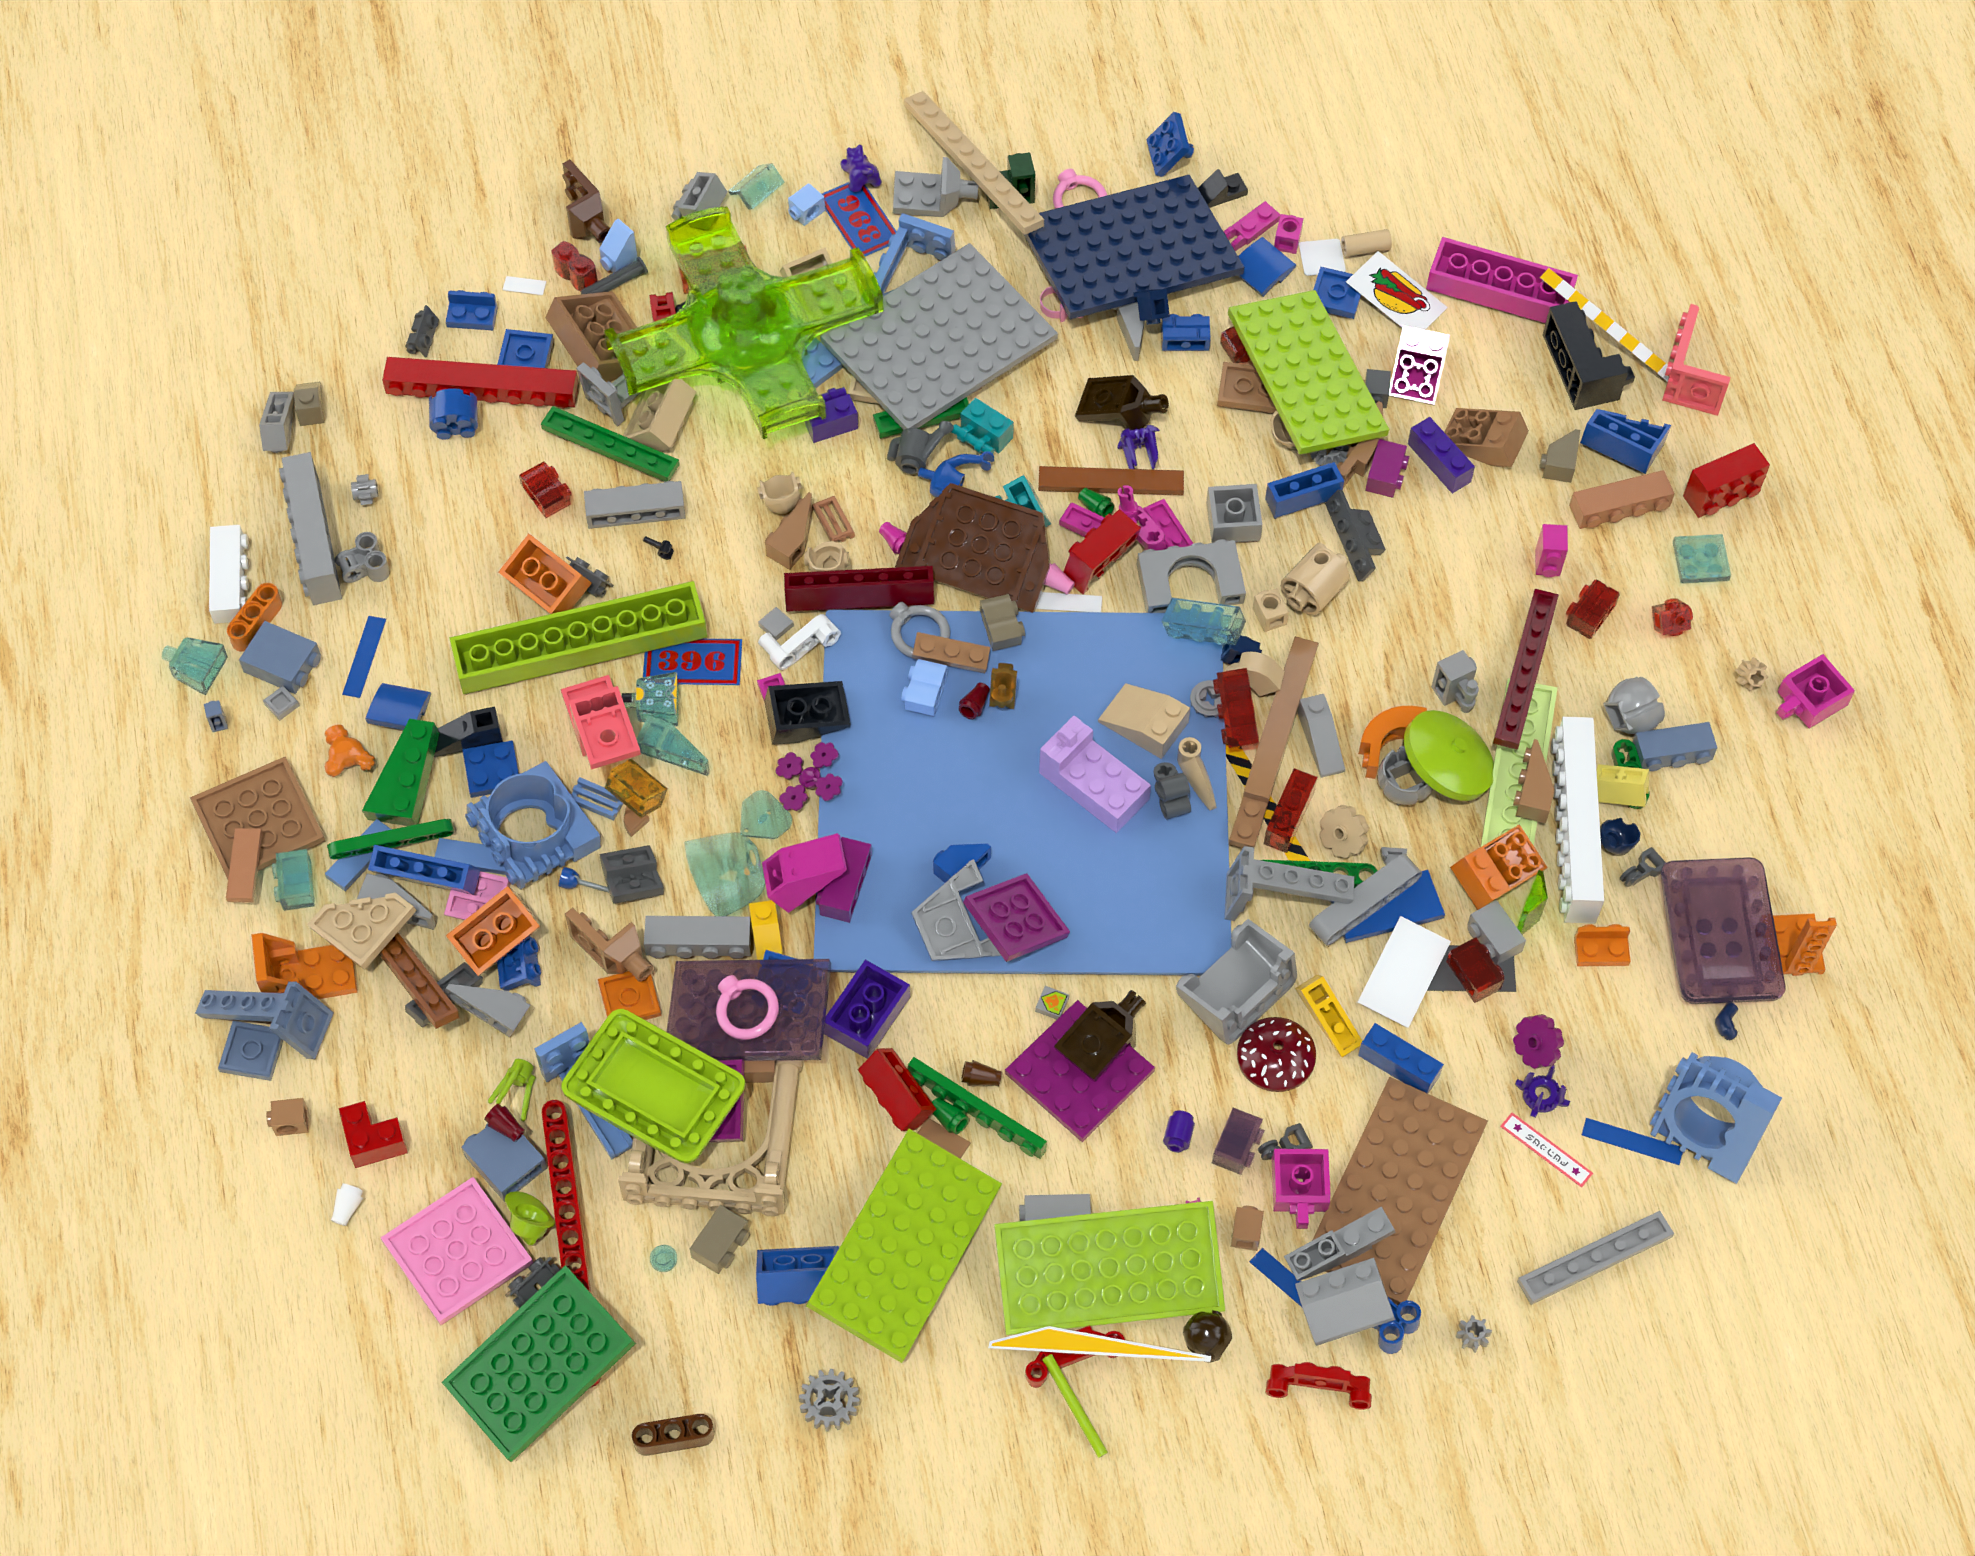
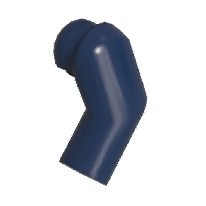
M1727 1002L1715 1019L1719 1034L1729 1041L1735 1039L1738 1034L1732 1018L1738 1011V1007L1732 1002Z

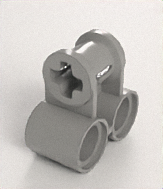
M371 532L360 533L355 539V548L342 551L335 557V563L337 566H340L343 572L342 578L347 583L356 582L365 576H368L374 582H382L389 577L390 570L386 556L380 551L377 537Z

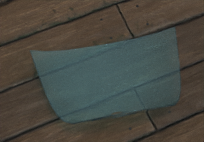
M737 832L725 833L684 842L691 874L702 898L715 916H728L754 901L763 892L765 878L759 853L755 844L744 834ZM750 850L754 852L756 857L755 866L750 859ZM746 867L750 872L749 875L744 874V869Z

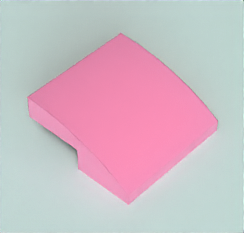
M480 871L474 895L451 890L444 915L466 920L505 887L510 886L509 880L506 877Z

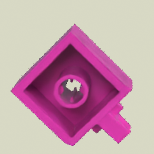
M1822 654L1791 672L1782 680L1778 693L1785 702L1779 706L1777 714L1782 720L1796 714L1810 729L1848 706L1855 690L1826 656Z
M1274 1149L1271 1161L1273 1212L1296 1214V1229H1307L1309 1214L1326 1212L1329 1209L1331 1195L1328 1149Z

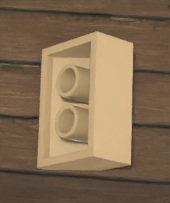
M677 375L652 383L644 390L623 436L658 451L669 450L675 444L678 430L683 426L685 422L684 417L693 405L692 400L696 391Z

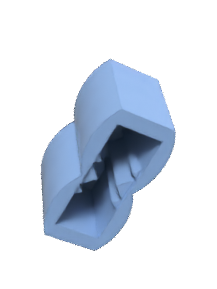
M918 659L916 665L911 666L908 675L910 684L908 687H904L901 701L905 702V710L935 716L947 680V665Z

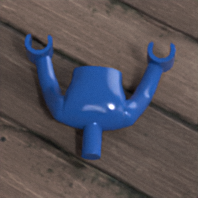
M989 451L983 452L981 455L960 454L943 461L935 472L921 467L918 476L931 480L930 494L936 498L950 483L963 486L965 474L957 471L956 467L972 463L980 464L983 470L988 471L991 469L990 462H994V455Z

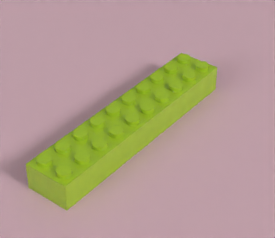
M691 581L449 637L461 689L463 694L707 638V631L695 583Z

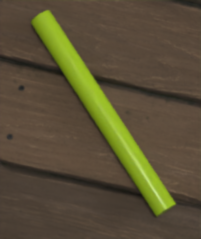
M1048 1355L1042 1359L1044 1364L1047 1366L1049 1373L1097 1457L1104 1456L1108 1451L1053 1355Z

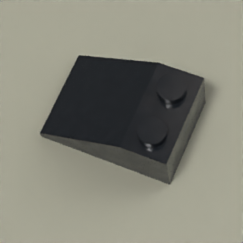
M842 681L768 686L764 703L772 745L799 743L849 728L851 725Z

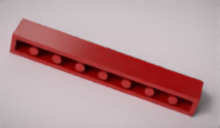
M387 357L382 379L385 393L394 396L408 395L423 398L432 395V397H435L436 392L440 390L461 389L466 395L470 396V392L477 397V401H486L488 403L503 402L513 405L556 406L559 408H575L579 387L577 370Z

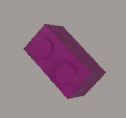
M1382 439L1378 440L1365 491L1393 498L1395 490H1401L1404 476L1400 475L1401 469H1407L1410 457L1405 455L1406 445Z

